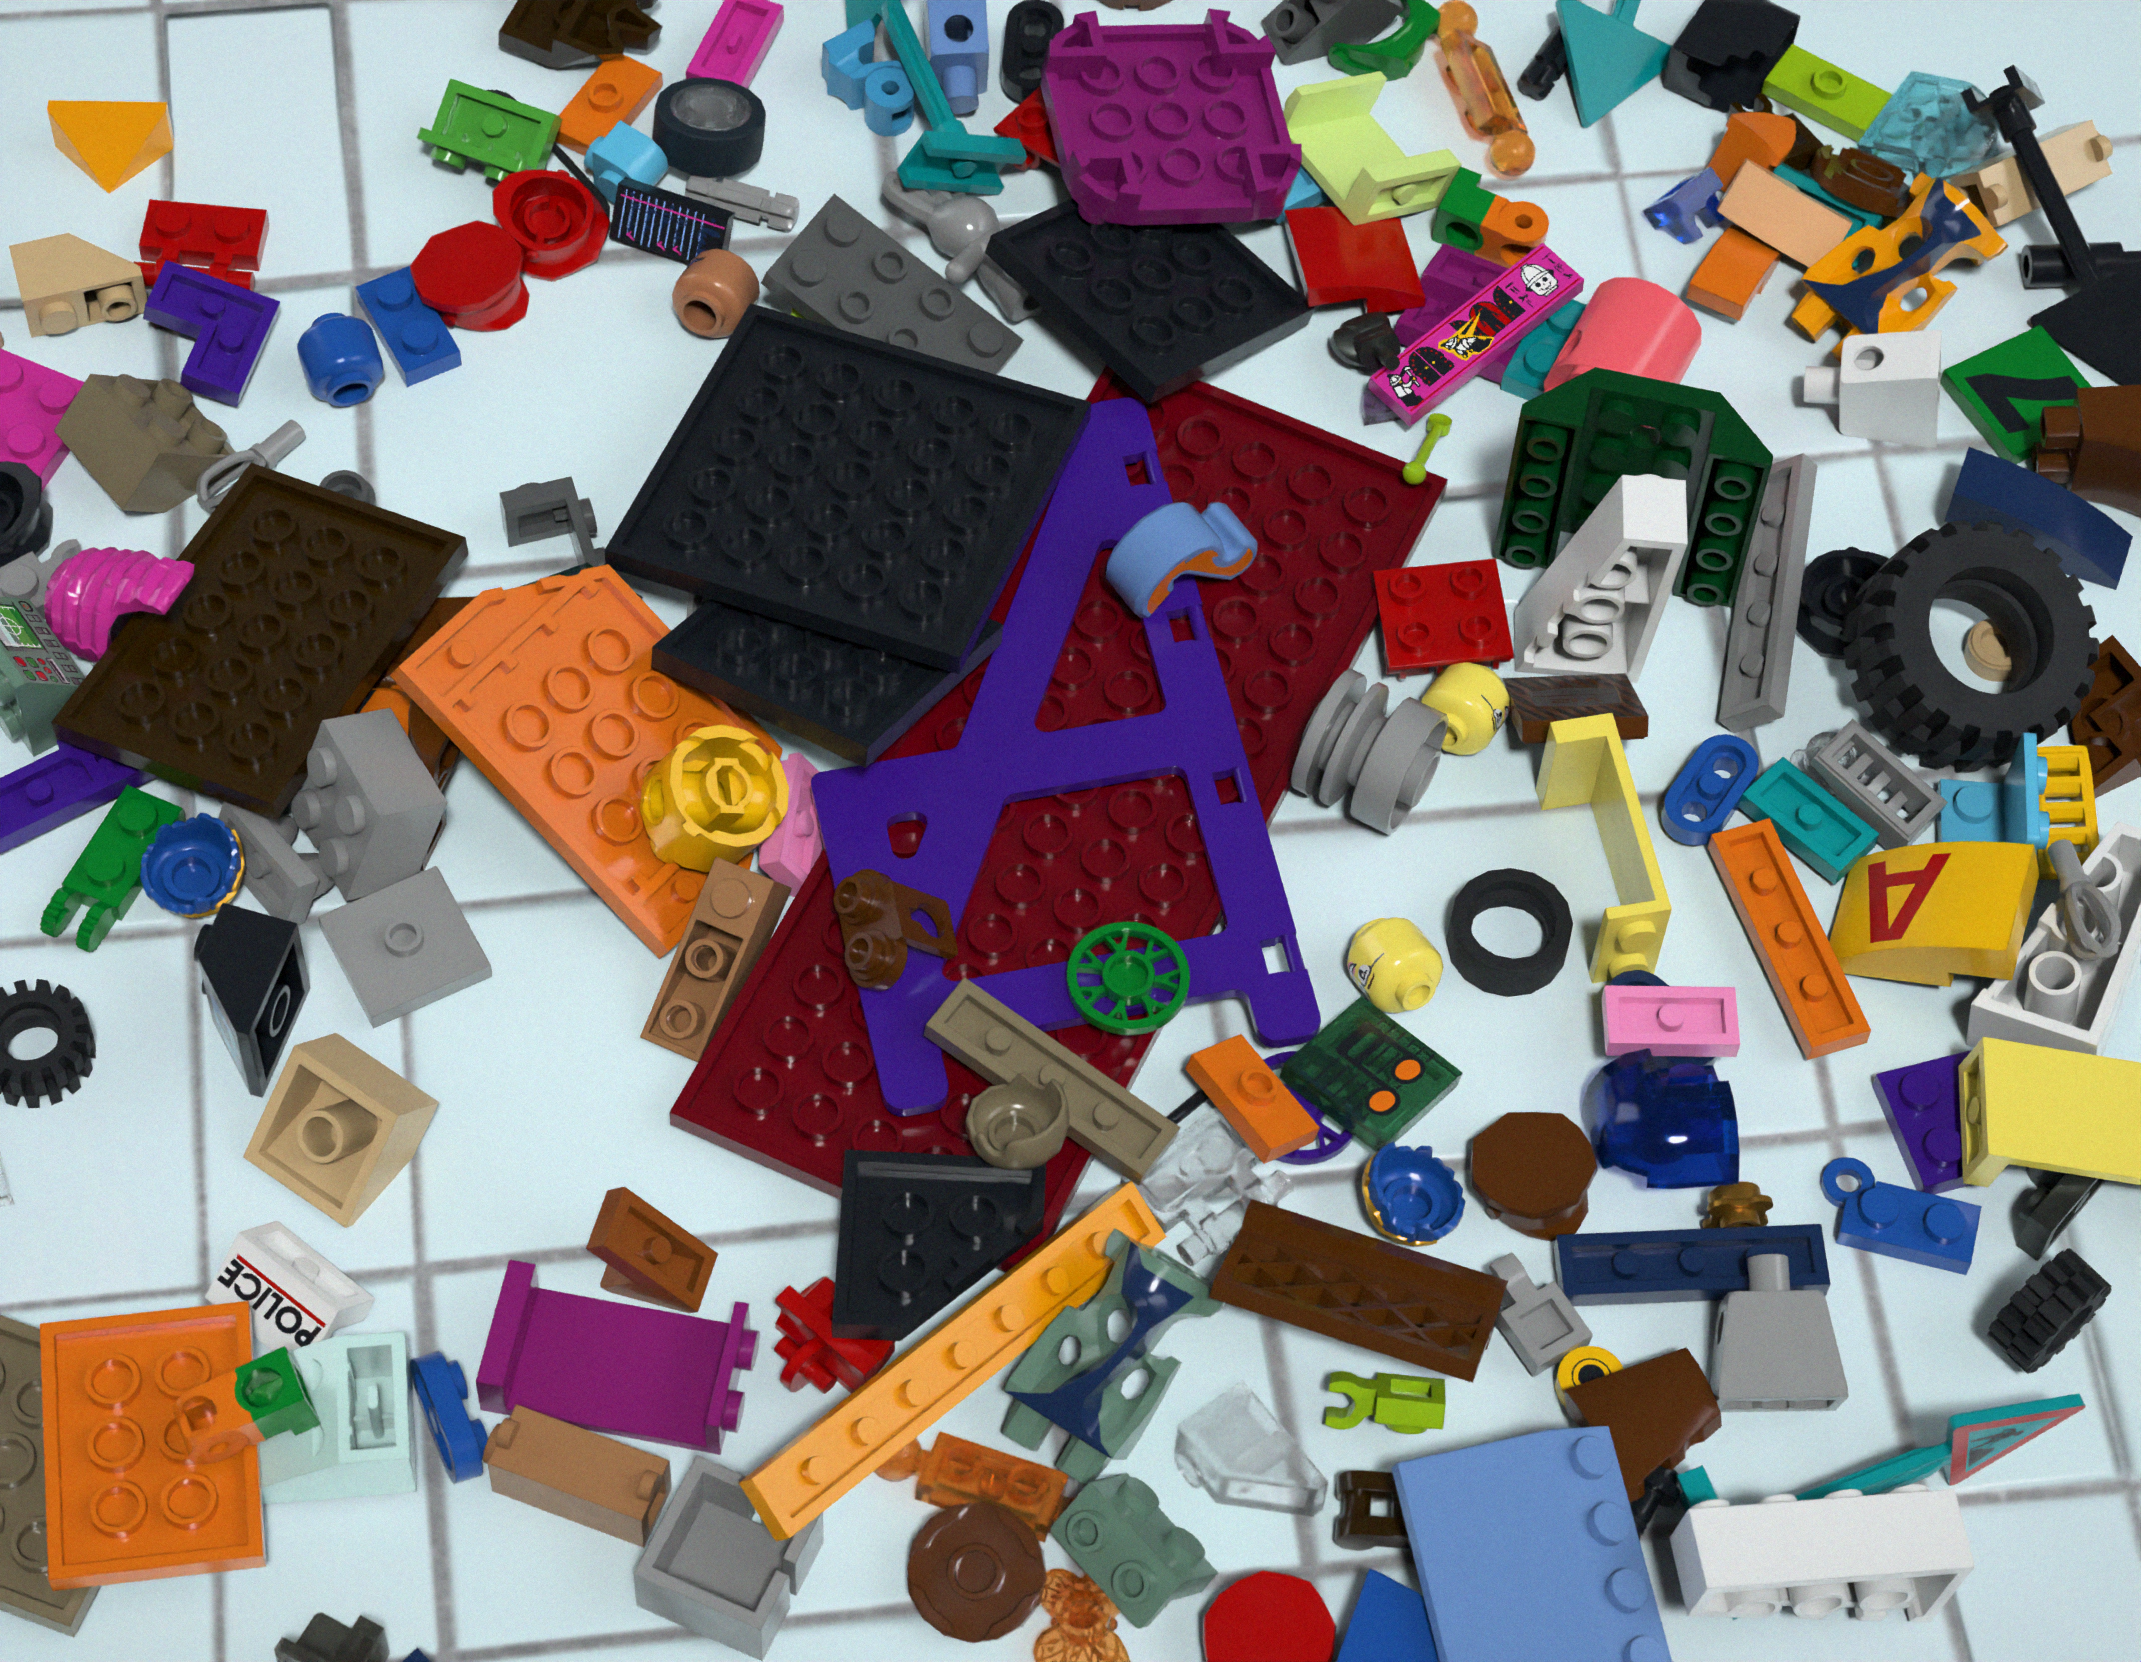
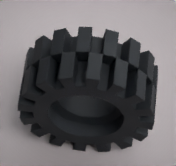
M25 979L15 981L14 985L17 992L8 996L4 988L0 987V1094L3 1093L6 1104L17 1107L21 1096L25 1097L28 1108H40L39 1096L49 1095L51 1105L63 1101L59 1089L65 1086L73 1095L81 1088L78 1074L89 1078L93 1070L90 1058L96 1059V1047L87 1013L85 1014L82 1002L77 996L71 999L68 988L58 984L52 993L48 980L37 979L35 990L28 991ZM43 1027L49 1028L57 1034L56 1046L42 1057L32 1060H19L13 1058L7 1052L9 1041L24 1030Z
M2067 1248L2065 1252H2059L2052 1261L2048 1260L2041 1267L2039 1273L2033 1274L2025 1282L2026 1285L2020 1291H2016L2009 1299L2011 1302L1996 1315L1998 1318L1988 1328L1990 1331L1987 1332V1336L2027 1374H2032L2040 1366H2045L2054 1354L2058 1355L2065 1348L2066 1343L2071 1338L2074 1340L2081 1332L2080 1329L2084 1324L2092 1320L2096 1315L2094 1312L2103 1306L2107 1300L2106 1297L2111 1293L2112 1286L2071 1248Z

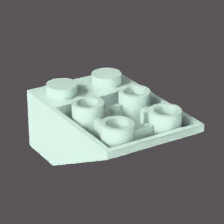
M405 1331L335 1336L288 1351L302 1372L321 1425L296 1436L289 1429L259 1442L262 1504L416 1492L411 1359Z

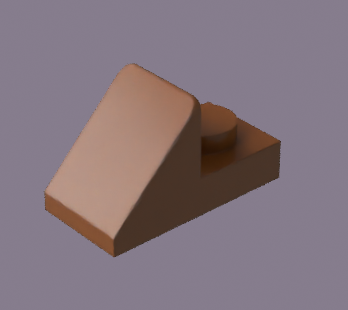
M626 1187L607 1190L586 1247L588 1251L607 1263L600 1282L602 1289L610 1293L689 1314L699 1311L718 1256L717 1252Z

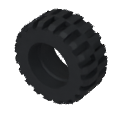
M1966 520L1947 522L1939 530L1930 528L1916 536L1873 572L1874 575L1860 587L1854 598L1856 608L1848 614L1844 630L1847 637L1854 638V641L1844 648L1845 667L1848 670L1856 669L1858 679L1851 684V688L1858 702L1867 700L1874 713L1868 719L1879 732L1887 727L1897 737L1893 745L1906 754L1910 755L1918 749L1924 752L1923 761L1926 764L1942 769L1954 760L1955 767L1959 771H1978L1987 764L1996 768L2012 761L2023 732L2036 733L2037 745L2057 733L2059 728L2070 722L2081 709L2080 699L2090 693L2095 680L2094 671L2088 669V667L2099 660V640L2089 635V629L2094 627L2097 622L2092 606H2083L2078 594L2084 588L2075 573L2067 577L2058 566L2063 559L2050 547L2040 551L2033 546L2034 536L2018 528L2008 535L2004 534L2003 525L1994 521L1981 520L1972 528L1971 523ZM1934 599H1954L1968 603L1985 613L1997 625L2007 642L2012 662L2011 681L2006 694H1991L1973 689L1959 681L1946 669L1934 649L1930 636L1929 617Z

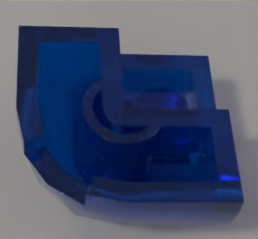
M1650 1048L1623 1054L1602 1067L1589 1083L1582 1104L1581 1118L1594 1156L1603 1169L1617 1166L1624 1171L1647 1177V1188L1681 1189L1739 1184L1740 1148L1734 1098L1729 1081H1719L1713 1065L1680 1064L1672 1068L1657 1069Z

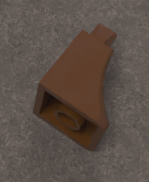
M2141 384L2077 388L2072 406L2043 407L2040 416L2041 442H2034L2031 452L2032 471L2054 483H2065L2067 490L2085 501L2113 506L2141 517Z

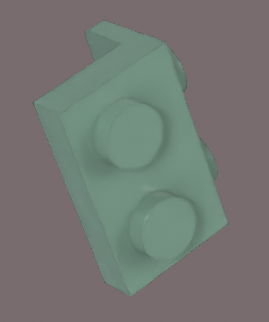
M1126 1473L1090 1481L1054 1522L1050 1531L1136 1628L1141 1629L1148 1627L1170 1601L1201 1593L1218 1572L1205 1559V1549L1200 1541L1189 1531L1176 1527L1158 1507L1160 1502L1156 1493L1146 1483Z

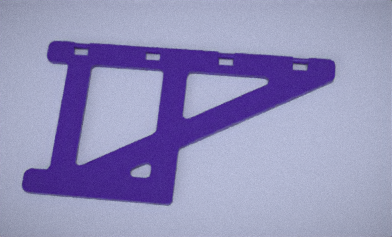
M1119 398L1091 404L1090 421L1056 486L1003 626L1002 642L992 654L958 745L949 750L875 762L866 768L857 765L816 773L812 777L811 794L834 893L844 878L852 876L862 869H873L884 873L892 881L945 900L949 906L956 938L1006 805L1022 800L1175 774L1182 777L1186 783L1226 929L1219 934L1175 941L1185 954L1190 971L1189 990L1183 1006L1238 997L1247 1003L1256 1036L1264 1045L1271 1048H1281L1312 1041L1317 1036L1320 1030L1321 1015L1308 970L1305 969L1296 937L1297 931L1214 643L1208 632L1202 611V601L1194 575L1182 574L1176 578L1173 590L1150 617L1140 618L1163 700L1164 710L1156 714L1053 732H1043L1035 726L1099 553L1106 548L1114 549L1122 537L1142 517L1162 505L1173 503L1168 483L1164 479L1157 454V445L1144 404L1134 398ZM1144 460L1150 484L1131 486L1125 465ZM1188 615L1195 641L1175 642L1169 619ZM1234 776L1241 803L1234 802L1221 805L1214 781ZM909 820L922 821L926 825V829L916 854L909 859L898 858L892 851L887 831L888 827L897 822ZM917 908L916 911L911 913L912 920L920 922L924 930L931 936L938 937L936 924L926 911ZM1282 943L1290 972L1283 971L1269 974L1262 948ZM907 945L908 956L905 969L899 980L892 987L885 991L875 992L856 984L883 1103L891 1114L899 1117L934 1112L941 1109L948 1100L949 1084L942 1058L943 1053L946 1051L926 1038L924 1031L927 1022L962 981H951L943 976L942 973L948 959ZM1158 945L1153 947L1154 952L1162 949ZM1147 947L1131 949L1130 951H1136L1144 955ZM1114 953L1098 955L1096 958L1105 964L1107 959ZM1170 956L1153 964L1155 975H1162L1177 969ZM1086 958L1082 959L1081 963L1089 964ZM1069 961L968 979L1043 1032L1089 1024L1076 1010L1068 994L1067 967ZM1077 973V982L1079 986L1102 985V976ZM1179 978L1171 982L1179 985ZM1153 988L1150 997L1164 1005H1168L1176 994L1160 988ZM1106 996L1092 1007L1104 1015H1108L1117 1003ZM1141 1004L1125 1007L1127 1017L1146 1013Z

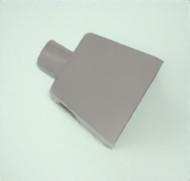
M1762 1254L1748 1258L1750 1291L1729 1292L1719 1304L1717 1311L1709 1385L1720 1412L1836 1411L1848 1398V1386L1824 1293L1818 1290H1790L1788 1256Z

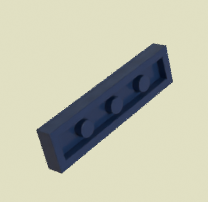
M1821 1224L1556 1235L1553 1246L1558 1286L1572 1306L1723 1300L1729 1292L1750 1291L1747 1259L1762 1254L1788 1256L1790 1290L1822 1291L1826 1296L1831 1285Z

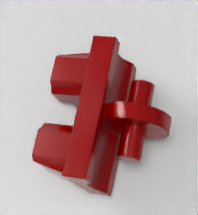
M827 1276L822 1277L800 1294L789 1285L775 1298V1304L781 1308L775 1328L785 1337L776 1344L774 1352L787 1362L781 1373L780 1382L790 1392H797L808 1383H811L820 1392L826 1394L837 1381L852 1394L874 1377L895 1351V1341L832 1338L835 1283Z

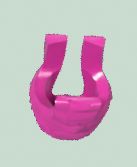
M92 547L83 550L77 555L67 558L56 568L51 575V579L48 580L44 599L46 623L62 646L69 648L71 653L80 658L88 659L96 664L112 644L110 638L111 626L117 616L130 612L135 614L138 611L165 615L193 577L195 565L184 560L176 561L168 557L159 560L156 556L145 550L135 552L134 550L124 549L119 551L116 547H107L102 550Z

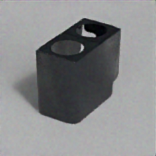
M1704 0L1671 47L1663 86L1721 112H1729L1730 104L1738 102L1749 110L1754 109L1755 95L1762 93L1764 80L1789 47L1794 44L1801 16L1769 0Z

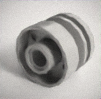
M1350 668L1344 671L1334 682L1309 719L1302 735L1298 755L1293 767L1291 785L1295 790L1306 795L1315 792L1321 785L1319 798L1322 803L1328 806L1337 803L1352 785L1355 787L1350 809L1352 817L1383 833L1391 835L1397 831L1412 808L1420 802L1427 791L1440 761L1441 748L1447 733L1449 719L1447 714L1412 697L1403 700L1389 718L1385 717L1390 693L1388 686L1378 682L1372 685L1366 692L1367 679L1365 675Z

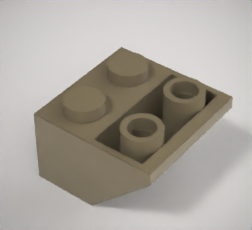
M90 374L54 429V432L116 504L126 511L156 513L169 511L197 494L196 484L202 471L219 459L235 453V450L226 441L227 434L216 423L206 419L192 403L193 396L188 389L180 383L167 378L158 381L139 379L127 374H120L119 376ZM241 462L227 467L211 478L208 486L239 466Z

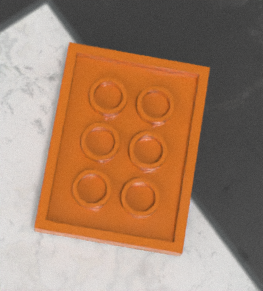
M243 1301L40 1323L48 1581L52 1591L266 1567L259 1443L252 1446L250 1444L246 1445L237 1454L216 1463H194L190 1460L172 1408L175 1401L187 1391L254 1360L252 1317L249 1302Z

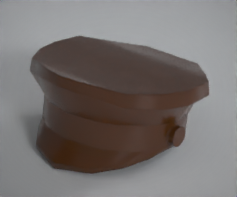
M1508 1112L1476 1136L1472 1143L1470 1164L1472 1187L1483 1198L1488 1206L1487 1213L1492 1219L1496 1220L1499 1218L1510 1228L1528 1237L1550 1242L1556 1239V1235L1577 1233L1589 1212L1587 1190L1598 1171L1591 1143L1580 1127L1562 1113Z

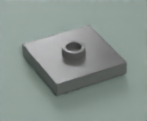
M437 866L318 916L320 928L373 1029L492 977L491 964Z

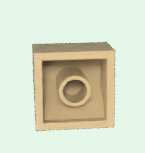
M333 1033L294 1045L243 1158L347 1228L352 1226L413 1158L439 1102L339 1034Z

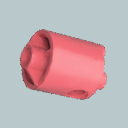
M1614 277L1599 284L1544 380V393L1595 367L1680 384L1702 344L1701 326L1693 311L1678 296L1658 284L1635 277ZM1639 425V426H1642V427H1645V428L1655 429V428L1650 427V426Z

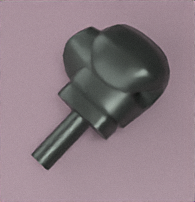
M1383 311L1370 312L1349 319L1342 323L1340 328L1335 330L1332 335L1331 346L1333 351L1347 364L1377 370L1383 366L1389 370H1395L1400 365L1397 355L1401 352V344L1396 333L1391 328L1388 317Z

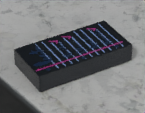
M625 177L617 186L609 238L690 263L697 255L706 250L721 249L728 251L735 212Z

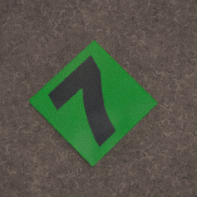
M2041 324L1945 369L1940 380L1942 386L2000 458L2014 464L2031 458L2034 442H2041L2040 416L2043 407L2072 406L2077 388L2092 387Z

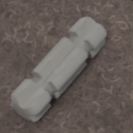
M690 175L685 187L686 197L733 211L736 218L761 224L762 219L768 220L767 225L769 227L784 231L792 230L797 222L800 201L796 197L776 192L774 198L769 196L770 190L723 178L722 183L716 182L717 177L708 178Z

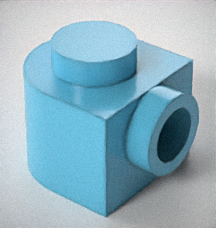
M621 120L606 137H597L588 148L584 157V166L593 171L594 185L603 196L615 203L618 183L625 177L655 186L669 168L667 157L662 149L651 138Z

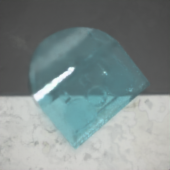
M1911 70L1859 140L1857 147L1859 150L1871 153L1897 165L1904 171L1912 172L1913 180L1923 172L1931 178L1938 177L1946 181L1949 177L1997 156L2000 151V138L1998 129L1991 130L1969 113L1960 94L1971 87L1984 98H1987L1978 87L1963 80Z

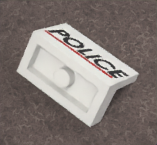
M278 1221L238 1232L205 1296L214 1305L248 1301L252 1317L253 1337L271 1351L283 1346L288 1351L329 1339L334 1330L363 1321L375 1301L372 1295Z

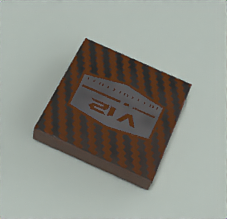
M1626 673L1502 678V682L1510 697L1509 715L1524 744L1546 743L1550 722L1613 713L1621 740L1644 739V737H1648L1649 716Z

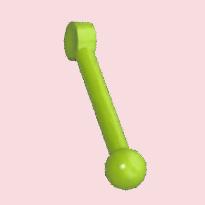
M1433 413L1429 416L1426 426L1428 434L1415 460L1407 463L1403 468V478L1407 483L1417 485L1425 480V465L1439 437L1446 436L1450 432L1452 420L1447 415Z

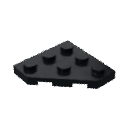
M845 1149L832 1338L902 1341L1043 1232L1046 1163L1035 1170L1010 1171L992 1166L980 1156Z

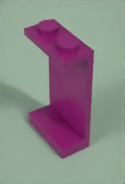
M509 1259L476 1378L480 1410L511 1416L515 1405L518 1404L585 1430L721 1455L726 1431L737 1433L741 1424L745 1392L736 1390L741 1370L753 1371L758 1353L760 1331L750 1329L748 1303L735 1301L730 1323L542 1289L538 1285L536 1264Z

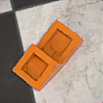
M1732 224L1714 244L1689 283L1686 298L1740 321L1756 293H1762L1784 253L1742 227Z

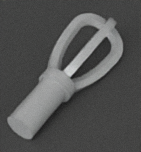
M289 420L262 443H256L248 450L229 454L207 467L199 475L196 484L197 502L201 508H205L211 515L233 485L217 496H212L243 474L250 463L271 470L274 469L277 461L306 438L303 428L296 421ZM243 462L207 488L211 478L227 467Z
M2066 839L2058 840L2049 846L2047 852L2060 881L2059 890L2065 900L2064 922L2071 949L2077 957L2085 961H2096L2102 957L2111 958L2118 952L2117 942L2121 934V922L2118 914L2105 894L2093 886L2090 877L2084 873L2072 842ZM2082 900L2098 924L2105 939L2101 944L2086 929L2079 911L2078 901ZM2082 941H2083L2091 950L2086 949V948L2083 946Z

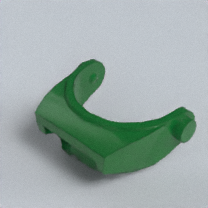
M1400 0L1405 9L1398 16L1406 20L1400 29L1391 36L1370 44L1350 45L1336 42L1328 51L1330 63L1351 76L1381 71L1387 78L1386 81H1395L1407 77L1421 60L1426 39L1431 34L1439 33L1442 30V15L1425 0Z

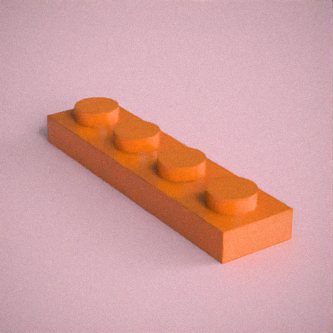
M1770 818L1711 834L1708 850L1807 1060L1867 1043L1871 1033L1869 1024Z

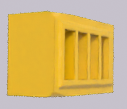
M2083 745L2037 747V756L2046 757L2048 765L2046 788L2044 794L2039 795V811H2048L2050 823H2076V827L2049 829L2046 849L2036 850L2040 874L2038 880L2058 879L2047 852L2052 843L2066 839L2070 840L2073 845H2080L2081 852H2076L2081 866L2099 845L2092 770L2088 749ZM2071 797V802H2046L2045 798Z

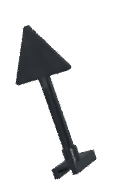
M2013 64L2003 70L2009 84L1995 89L1989 94L1988 98H1984L1971 87L1960 94L1972 116L1991 130L1998 129L2005 143L2011 142L2080 285L2078 293L2033 315L2030 319L2031 324L2035 327L2041 324L2050 337L2122 384H2141V261L2109 277L2103 276L2034 133L2037 125L2030 111L2046 102L2036 82Z

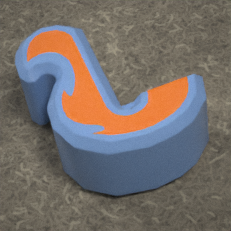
M1185 502L1166 504L1142 517L1122 537L1108 558L1106 579L1140 618H1149L1173 590L1174 580L1180 575L1187 574L1231 580L1243 573L1252 564L1257 554L1258 542L1226 504L1211 502L1201 514L1193 505Z

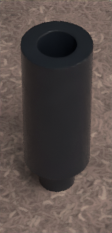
M2120 242L2088 243L2104 277H2109L2141 261V250L2124 251ZM2060 244L2025 245L2023 247L2021 276L2026 288L2080 286Z

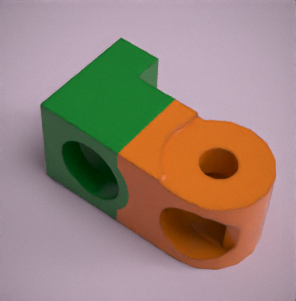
M1460 166L1438 207L1432 241L1440 244L1445 243L1508 269L1542 242L1545 244L1549 220L1541 207L1526 201L1510 202L1508 201L1509 199L1479 188L1482 175Z
M285 1346L187 1391L175 1401L172 1407L190 1460L197 1464L216 1463L237 1454L246 1445H255L289 1429L296 1436L321 1425L302 1372Z

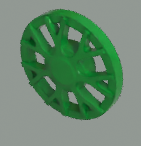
M1116 922L1101 926L1087 934L1076 945L1068 962L1067 990L1071 1002L1079 1014L1089 1023L1110 1033L1139 1035L1157 1030L1169 1023L1180 1012L1188 995L1190 971L1185 954L1169 935L1147 924ZM1123 937L1120 944H1117L1113 938ZM1129 937H1137L1149 941L1144 955L1136 951L1126 950ZM1103 941L1114 953L1107 959L1105 964L1090 951ZM1154 944L1158 945L1162 949L1157 952H1154ZM1170 956L1177 969L1162 975H1155L1153 964ZM1085 957L1089 964L1081 963L1082 959ZM1077 973L1102 976V985L1091 987L1079 986ZM1179 978V985L1171 982ZM1153 988H1160L1176 994L1168 1005H1164L1150 997ZM1106 996L1117 1003L1108 1015H1104L1092 1007ZM1141 1004L1145 1009L1147 1018L1128 1020L1125 1007Z

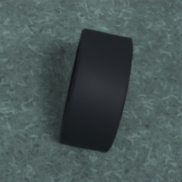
M1514 868L1490 870L1468 881L1455 898L1446 939L1450 959L1464 980L1484 992L1505 997L1532 994L1550 984L1563 968L1573 921L1568 902L1555 885L1536 873ZM1507 906L1524 910L1537 918L1546 929L1548 935L1546 945L1540 952L1530 957L1512 959L1495 955L1482 947L1473 936L1471 930L1473 919L1489 908Z

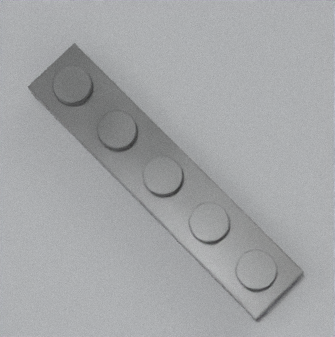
M1804 453L1774 463L1771 466L1737 591L1719 721L1733 733L1782 718L1785 714L1818 467Z

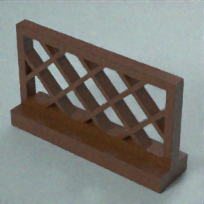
M1251 1199L1246 1208L1241 1230L1213 1281L1209 1298L1473 1383L1484 1352L1489 1346L1508 1280Z

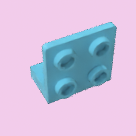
M2022 733L2003 784L1940 779L1936 792L1948 803L1936 818L1937 842H2008L2033 844L2035 852L2037 849H2046L2049 838L2050 818L2048 811H2039V795H2043L2046 788L2048 765L2046 757L2037 756L2036 733Z

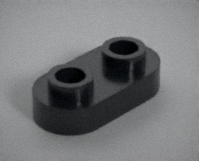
M1025 0L1016 4L1007 15L1002 60V86L1010 97L1020 102H1023L1041 86V69L1050 39L1053 40L1055 35L1064 29V17L1061 11L1050 2L1044 0Z

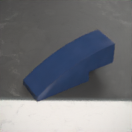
M1968 447L1944 520L1945 522L1966 520L1971 523V528L1981 520L1999 522L2003 525V533L2007 535L2018 528L2034 536L2035 540L2032 545L2040 551L2050 547L2063 559L2058 566L2066 575L2071 576L2075 573L2078 579L2114 590L2117 589L2133 538L2131 534L2109 516L2071 491L2008 460Z

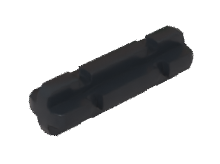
M1560 25L1552 30L1535 54L1534 58L1536 61L1530 62L1521 74V82L1519 84L1521 92L1524 95H1531L1535 100L1546 98L1555 86L1553 81L1559 80L1568 67Z

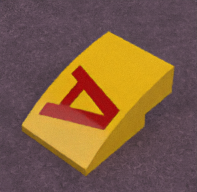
M1986 841L1937 842L1903 846L1861 857L1849 871L1829 940L1844 974L1951 987L1954 973L2012 980L2040 875L2035 846L2033 844Z

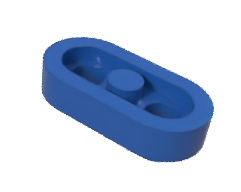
M1722 734L1708 738L1699 746L1668 790L1664 800L1661 821L1664 829L1673 839L1687 845H1704L1709 843L1711 834L1721 832L1738 809L1742 794L1754 783L1758 771V756L1754 748L1747 741L1737 736ZM1715 771H1727L1733 777L1722 778ZM1684 815H1696L1702 821H1691L1686 819Z
M440 1351L411 1359L410 1365L415 1391L449 1479L453 1484H457L481 1476L483 1473V1454L488 1437L481 1420L478 1418L470 1421L462 1401L468 1399V1391L459 1363L456 1360L446 1362Z

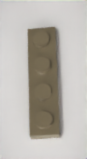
M965 977L925 1026L924 1036L994 1085L1007 1084L1019 1073H1026L1034 1082L1043 1086H1048L1052 1079L1059 1081L1069 1103L1070 1120L1067 1136L1138 1186L1141 1185L1178 1136L1180 1127Z

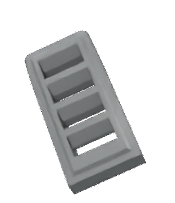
M1853 718L1810 762L1849 809L1880 833L1878 842L1886 850L1911 846L1931 826L1948 803ZM1854 747L1860 754V757L1846 770L1838 761ZM1871 767L1877 776L1865 786L1858 778ZM1888 787L1894 796L1885 804L1877 796ZM1903 807L1911 814L1906 821L1897 815Z

